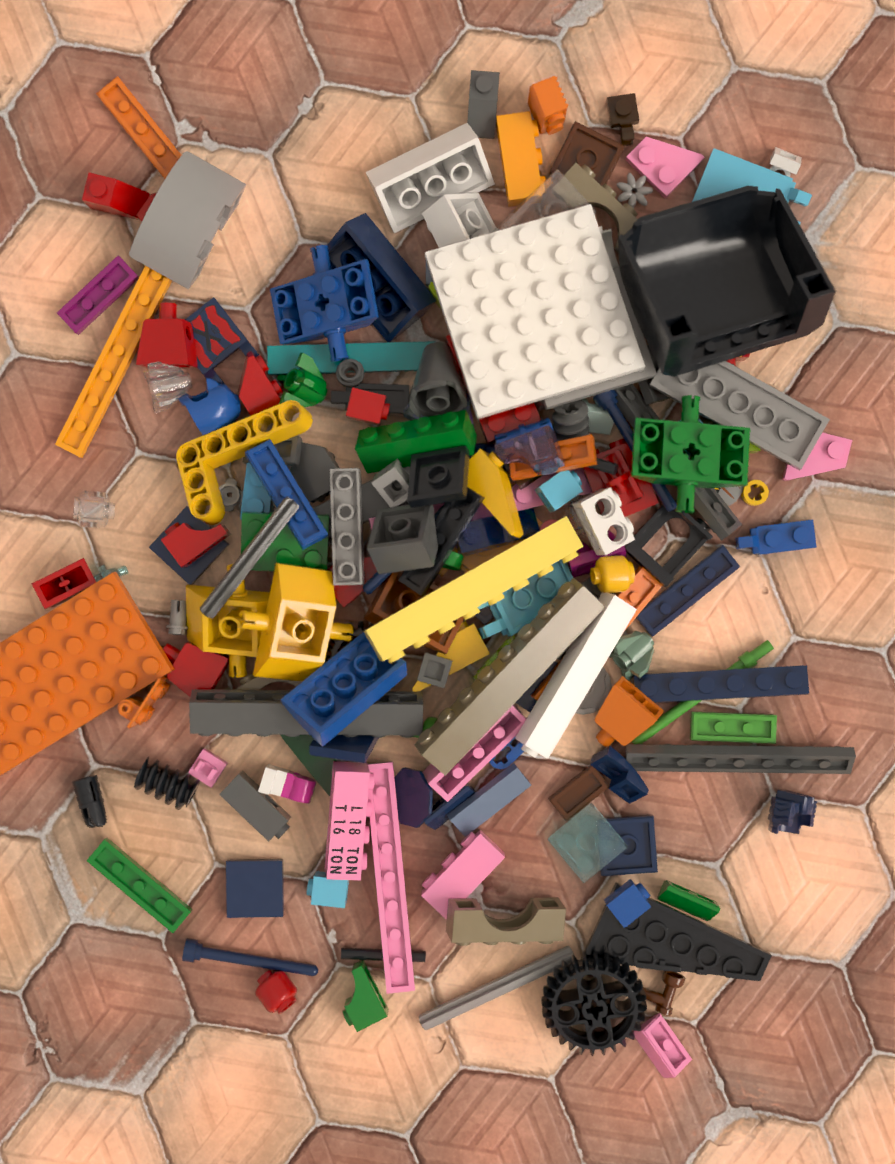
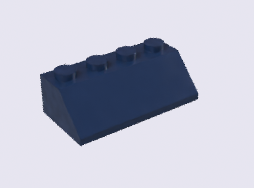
M366 213L345 222L327 244L332 269L364 259L368 260L379 316L372 324L387 342H392L413 325L437 301Z

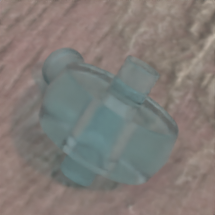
M105 565L98 567L100 573L95 575L94 578L98 582L112 572H117L120 577L125 574L127 575L128 570L126 566L107 570Z

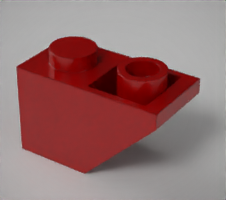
M252 351L246 355L238 389L239 398L251 416L278 405L281 400L280 396L283 394V390L277 380L270 381L265 373L269 368L262 356L255 357Z

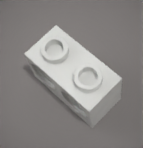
M611 487L600 489L572 504L596 555H607L635 540L632 534L634 532L633 525L629 518L624 517L620 508L622 506L620 497L615 491H612ZM598 500H601L604 504V512L601 515L595 510V504ZM610 526H613L617 532L616 538L613 541L609 539L607 534Z

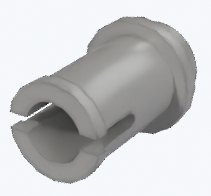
M171 600L169 625H166V628L169 629L168 634L185 635L186 630H188V626H186V601L180 600V611L178 612L179 601Z

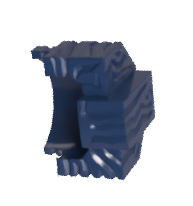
M777 790L776 797L772 796L768 830L775 834H778L779 831L799 834L801 826L813 827L814 813H816L815 809L817 808L816 804L818 801H814L815 797L788 790Z

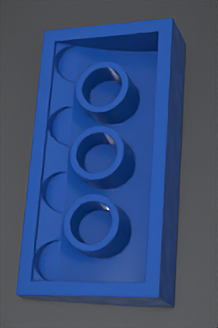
M363 632L281 699V703L295 720L320 745L324 746L407 676L406 661L399 658L392 663H389L388 659L380 662Z

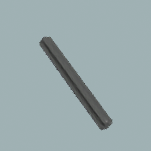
M290 497L283 499L202 604L200 611L205 616L214 618L298 510L299 505Z

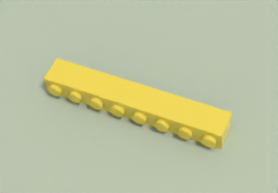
M566 516L363 632L380 662L388 659L389 663H392L405 655L403 652L405 648L413 644L416 649L429 642L428 635L438 630L441 635L455 627L453 621L463 616L467 620L480 612L478 608L480 605L488 602L491 606L504 599L503 592L513 588L514 592L527 586L530 584L528 578L537 573L540 578L554 570L552 564L562 560L564 564L579 556L576 550L582 548L583 544Z

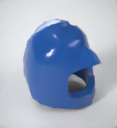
M206 378V391L195 396L184 394L178 398L181 405L186 406L202 435L234 423L241 412L239 396L227 385L219 384L210 378Z

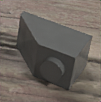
M471 70L467 123L478 138H495L500 72Z

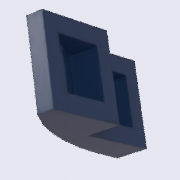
M609 746L592 756L590 765L611 779L608 789L630 804L648 795L649 790L640 775L614 748Z

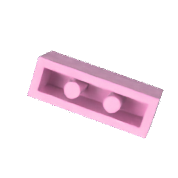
M481 830L476 834L471 832L461 842L463 848L456 855L453 852L450 853L441 863L444 868L437 875L431 873L422 883L424 889L421 896L445 919H447L448 899H466L505 858L504 852Z

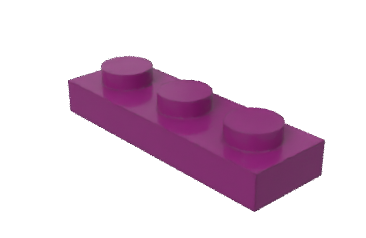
M118 255L66 303L57 314L79 335L139 279V276Z

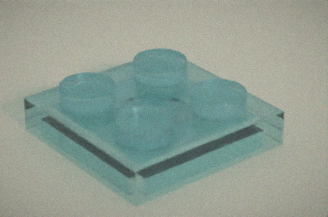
M592 802L548 838V841L583 883L628 847Z

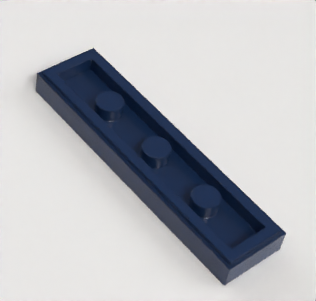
M724 545L719 546L650 601L636 619L648 634L653 637L740 568V565Z

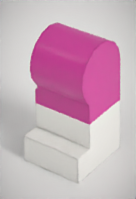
M268 764L265 767L258 792L309 804L317 781L300 775V773Z

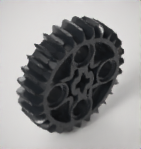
M596 950L591 958H588L586 952L583 951L582 959L577 960L575 955L572 954L571 964L562 960V970L554 967V977H547V985L543 986L544 996L541 998L543 1018H546L547 1028H551L552 1037L559 1036L560 1045L568 1041L570 1051L575 1046H578L581 1055L585 1049H589L592 1057L595 1050L598 1049L601 1050L602 1055H605L606 1048L609 1047L616 1052V1044L618 1043L626 1047L625 1038L634 1040L633 1030L641 1031L640 1022H644L646 1018V993L641 979H637V972L635 970L630 971L628 962L620 966L618 956L613 961H610L607 952L603 958H598ZM602 974L609 975L618 981L603 984ZM585 975L595 976L591 980L583 979ZM576 979V989L562 990L571 980ZM620 996L628 997L624 1001L616 1000ZM592 1000L596 1002V1007L592 1005ZM563 1006L572 1007L568 1011H563L560 1009ZM625 1017L618 1025L612 1027V1018ZM585 1024L586 1032L577 1030L571 1026ZM597 1027L605 1028L603 1031L600 1032L594 1031V1029Z

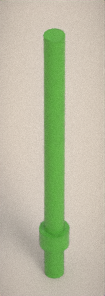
M766 640L751 652L746 651L738 657L739 660L726 670L753 668L757 665V661L772 651L774 647ZM682 701L660 716L652 726L636 737L632 743H644L701 701Z

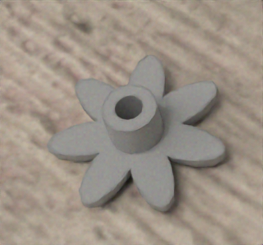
M628 173L627 183H617V187L624 191L617 200L619 202L628 200V204L633 209L636 201L643 206H647V200L644 195L652 193L653 189L642 187L646 181L645 175L635 181L634 176Z

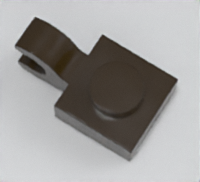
M635 93L607 97L606 103L610 128L619 127L622 145H633L635 137L632 125L639 123Z

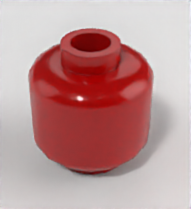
M268 970L257 980L259 986L255 991V995L268 1012H278V1014H281L296 1002L297 987L285 972L280 970L272 973L271 970Z

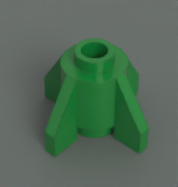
M300 352L295 364L300 369L293 368L287 376L279 374L277 380L284 383V388L288 390V392H283L279 404L293 400L303 407H310L321 403L327 396L326 381L313 358Z

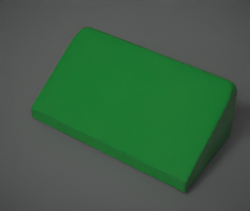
M664 880L657 896L659 901L705 921L711 920L721 909L716 901L668 880Z

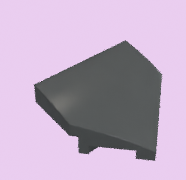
M302 442L299 466H291L290 472L308 502L314 503L316 501L323 502L325 497L331 494L330 469L340 468L335 461V455L328 452L327 448Z

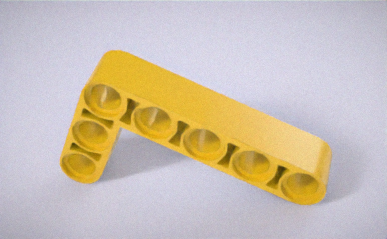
M290 400L182 444L177 450L176 459L191 514L209 525L220 523L225 515V507L214 469L245 457L246 451L269 439L275 445L308 431L313 422L311 413L297 401ZM299 413L298 418L292 421L293 416ZM273 423L272 429L266 432L267 427ZM248 433L247 438L241 442L242 437ZM222 444L221 449L216 452L217 447ZM197 454L196 459L191 462L193 456ZM204 479L202 486L198 488L199 482ZM210 505V510L205 514V509Z

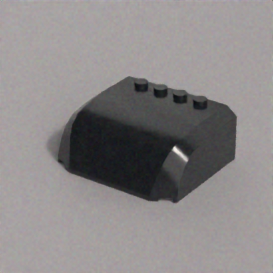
M745 186L642 216L633 223V227L627 233L621 234L618 238L621 278L640 329L663 375L679 376L807 336L824 324L836 293L834 286L784 195L777 188L775 192L758 191L756 186Z

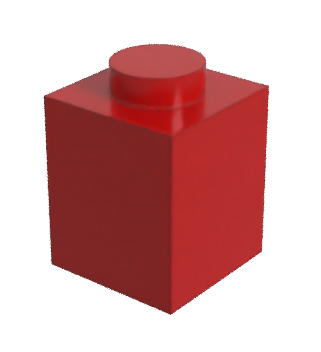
M352 388L346 417L380 426L381 419L387 421L390 404L385 403L386 395Z

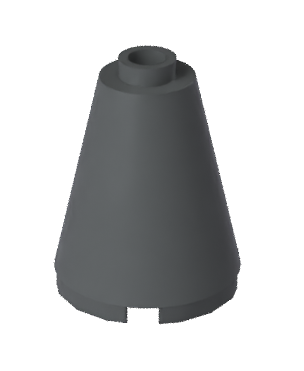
M433 342L424 348L409 395L410 410L419 418H421V415L431 417L448 412H458L467 406V395L450 346L442 342Z

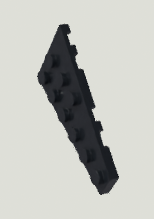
M616 882L611 893L622 885ZM650 897L647 900L651 908L625 928L605 904L584 950L588 958L593 957L595 950L597 951L598 958H603L607 952L610 961H613L618 956L621 965L628 962L630 966H636L637 968L693 972L699 975H719L726 978L761 981L772 957L765 950Z

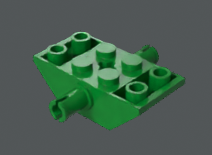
M684 395L681 398V421L634 419L631 477L653 484L677 486L676 512L693 513L695 510V487L724 488L747 486L750 428L702 424L698 422L700 397L695 395L692 398V395ZM684 450L691 454V459H688L687 454H683Z

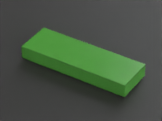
M691 711L690 740L776 744L777 715Z

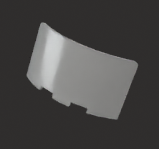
M188 151L184 152L165 178L148 208L131 246L129 256L189 290L201 274L214 245L211 242L218 229L222 231L228 219L238 207L246 184Z

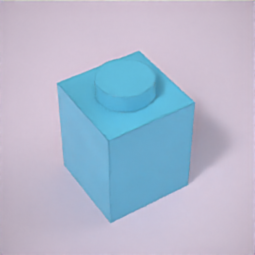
M569 470L559 472L534 489L550 513L556 511L583 492L580 487L582 482L573 470L571 472Z
M316 871L314 878L308 879L307 896H311V905L345 908L349 880H327L325 872Z

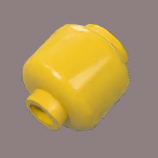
M622 555L600 557L596 561L595 568L590 570L591 582L593 585H597L602 593L625 592L630 584L634 583V566L631 561H628Z

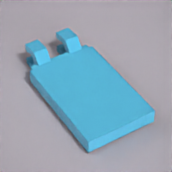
M713 148L692 202L741 187L756 186L758 191L775 192L776 188L780 189L787 203L791 201L806 207L810 202L812 194L795 189L796 183L793 182V178Z
M559 560L552 564L554 570L539 578L536 573L529 577L528 581L530 584L516 592H514L513 588L503 592L505 598L491 606L488 602L478 607L479 610L489 605L496 620L478 629L482 639L499 632L503 636L507 635L509 637L518 633L524 625L530 624L538 615L539 609L544 604L550 603L558 594L559 588L573 578L567 563L563 564L562 560Z

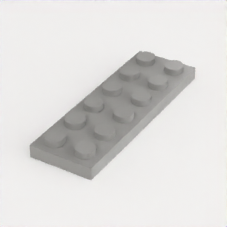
M727 361L675 377L663 375L659 368L649 385L682 404L681 398L684 395H692V398L695 395L699 396V414L717 425L750 428L751 444L797 470L802 469L830 420Z

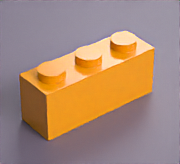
M530 111L496 116V129L508 207L540 203L543 193H547L545 175L540 176L538 165H543L541 148H536L534 140L535 137H539L537 120L531 119Z

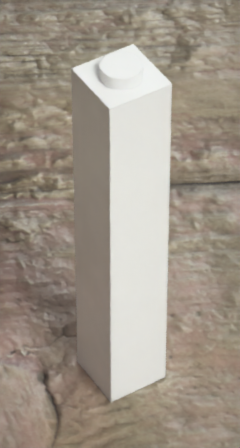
M608 592L600 595L598 600L606 608L572 642L515 737L516 740L524 744L521 750L536 758L539 753L547 759L549 758L636 612V608L616 595Z

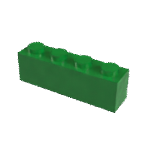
M463 410L359 430L355 450L367 474L381 471L396 459L401 462L402 467H408L411 465V455L466 445L470 455H474L477 434L467 411Z

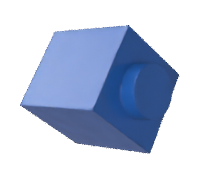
M631 879L604 899L607 907L624 928L651 908L647 900L651 895L641 882L635 885Z

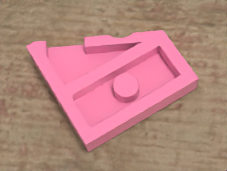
M645 137L625 160L641 176L645 175L646 181L666 199L705 157L702 154Z
M822 433L802 469L797 470L786 463L782 480L788 481L845 468L852 440Z

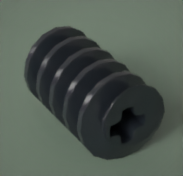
M148 757L136 777L134 788L140 790L145 785L144 792L146 795H150L155 790L156 800H160L166 795L165 804L170 805L176 800L175 809L180 810L184 805L187 808L199 786L200 780L197 779L190 785V775L187 774L180 780V770L177 769L170 775V765L167 764L160 770L158 769L160 760L156 759L150 765L148 764Z

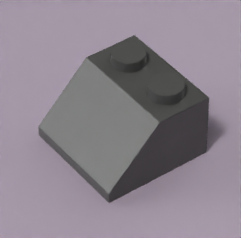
M410 505L377 509L367 550L378 574L434 567L438 543L433 505L411 508Z

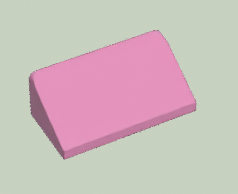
M657 1013L641 1024V1031L634 1030L635 1038L663 1078H675L692 1060L660 1013Z

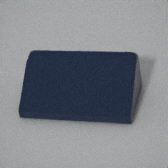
M467 783L448 802L442 797L432 805V814L424 823L433 830L438 829L449 820L447 815L476 793V791Z

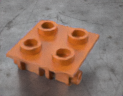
M166 676L157 679L144 700L134 696L119 702L118 712L130 721L127 726L128 728L149 721L155 712V708L152 707L159 698L162 699L171 686L168 684L169 679Z

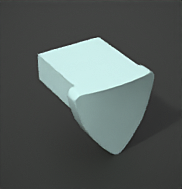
M586 398L581 399L587 404L589 409V432L610 435L614 422L607 410L603 411L602 407L598 408L596 404L589 403Z

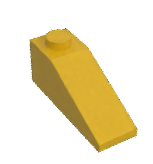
M480 449L469 460L467 486L485 497L482 503L510 535L520 539L524 534L508 474L501 467L504 462L495 452L492 451L489 454Z
M465 621L461 624L447 654L437 652L436 655L453 660L449 675L490 653L474 623L468 625ZM417 680L412 690L413 692H419L431 684Z

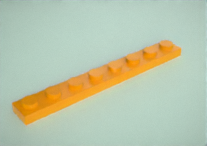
M147 266L144 267L55 445L83 458L139 348L143 321L154 318L159 308V303L162 302L172 280Z

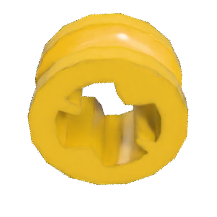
M752 480L748 482L747 486H743L741 497L746 504L756 506L766 501L769 490L764 482ZM751 485H755L754 488L759 487L761 489V493L758 494V501H755V497L750 499L748 493L751 492Z

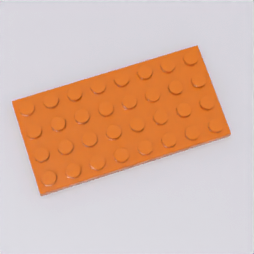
M112 572L0 643V776L118 705L120 701L131 697L157 681L158 678L175 670L117 572Z

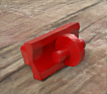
M621 450L602 458L603 460L618 464L616 475L599 470L598 472L606 488L611 487L612 491L618 494L622 506L644 495L636 479L631 477V469Z

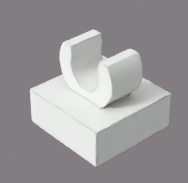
M775 147L770 158V164L772 165L770 170H783L785 176L790 177L791 173L797 174L801 166V157Z

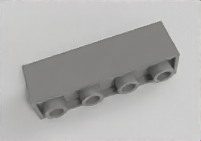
M359 468L330 469L333 585H364L361 470Z

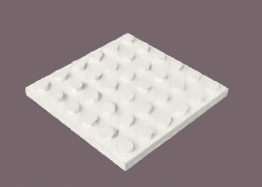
M591 204L425 252V259L477 419L637 372L645 368Z

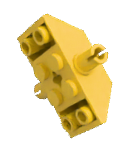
M276 563L266 612L240 611L239 616L244 617V619L238 618L239 629L262 631L253 676L303 682L324 664L329 639L343 640L345 642H349L352 639V636L347 635V633L353 634L352 624L333 622L336 601L333 577L330 570Z
M229 564L226 566L227 572L233 564ZM244 578L214 618H208L200 611V607L215 587L186 585L187 640L203 652L229 654V676L234 677L236 673V678L245 677L247 675L246 656L257 657L262 631L239 629L238 618L244 619V617L239 616L241 610L265 613L270 592L245 589Z

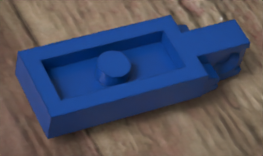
M813 520L757 526L749 529L750 536L735 538L736 549L752 547V554L758 555L817 548Z

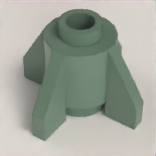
M634 631L632 634L620 637L609 657L621 669L622 676L628 681L634 675L641 678L649 670L654 654V641L647 633Z

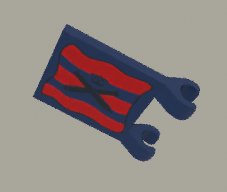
M214 297L185 319L192 324L197 367L205 378L213 379L219 384H225L214 368L239 348L245 356L250 351L253 352L255 357L259 356L258 352Z

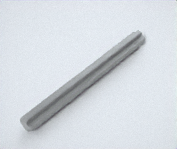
M569 946L561 948L420 1014V1024L424 1030L431 1029L553 972L554 967L561 968L562 960L568 964L572 963L571 956L574 953Z

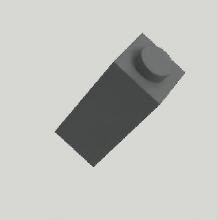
M242 771L219 795L268 842L274 836L279 839L290 828L287 822L291 816L268 794L258 792L260 786Z

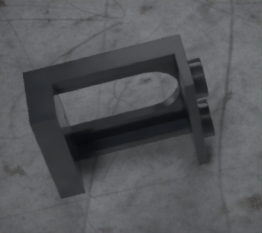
M662 505L634 535L635 540L624 547L626 553L636 563L644 567L663 587H667L674 580L673 577L713 536L708 532L711 528L702 519L697 518L695 520L688 513H684V511L682 513L676 512V508L668 512L665 506ZM672 518L682 519L689 526V537L666 564L661 567L642 547L668 520Z

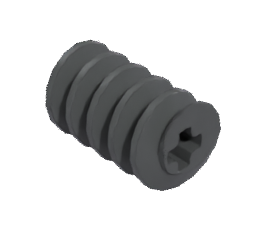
M577 400L553 408L555 410L552 415L555 442L589 435V409L584 401Z

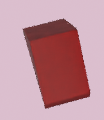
M82 558L32 583V586L44 609H48L68 601L95 584L96 580L85 559Z

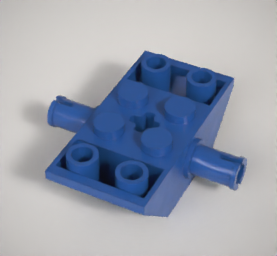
M319 245L310 248L315 270L312 276L270 289L279 342L284 345L327 338L331 362L343 361V358L344 360L349 359L344 334L367 327L379 317L369 262L367 259L332 269L328 245Z

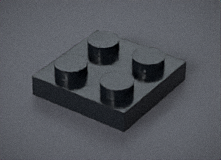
M466 445L411 455L407 502L411 508L467 499L470 452Z

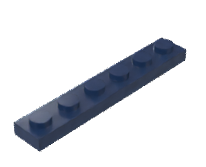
M807 665L644 674L641 678L634 675L635 687L654 703L809 695Z

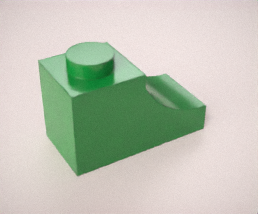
M364 960L353 964L352 973L355 980V991L350 998L346 999L345 1009L343 1010L346 1022L349 1026L354 1025L357 1032L388 1017L389 1011Z

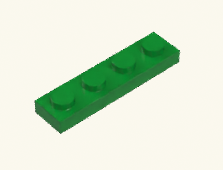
M105 838L87 859L90 865L172 933L176 931L193 910L108 838Z

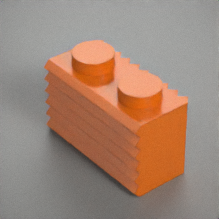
M555 76L535 83L529 88L527 104L534 120H537L540 134L547 132L548 135H551L564 128L563 125L569 104L563 98L564 93L561 92L562 88L559 87L560 83L557 82L558 77Z

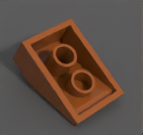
M404 571L392 572L380 585L364 619L377 624L424 596L419 595L399 581ZM432 583L426 595L440 587ZM461 616L454 620L455 627L440 635L437 630L428 635L430 641L422 646L446 655L464 617Z

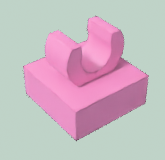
M204 748L188 773L212 788L228 762Z

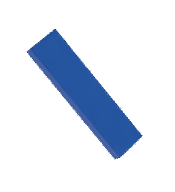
M269 439L246 451L245 456L276 508L285 497H290L298 503L299 508L288 521L287 526L301 549L304 550L328 537L326 529L272 441Z

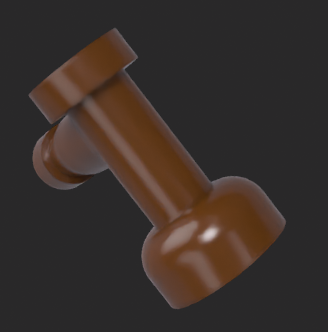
M664 971L662 980L666 985L663 994L646 990L643 987L646 999L656 1003L655 1010L664 1015L672 1014L673 1008L671 1005L676 989L684 985L685 976L678 972Z

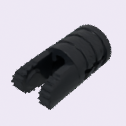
M92 775L72 781L79 804L78 807L81 809L85 825L89 828H95V826L103 827L107 823V816L98 776Z

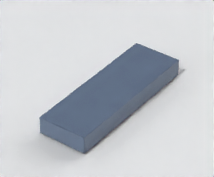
M513 763L447 816L466 837L529 788L531 783Z

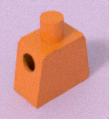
M622 676L612 687L594 719L602 728L596 735V739L605 747H609L614 740L626 746L652 726L664 710Z

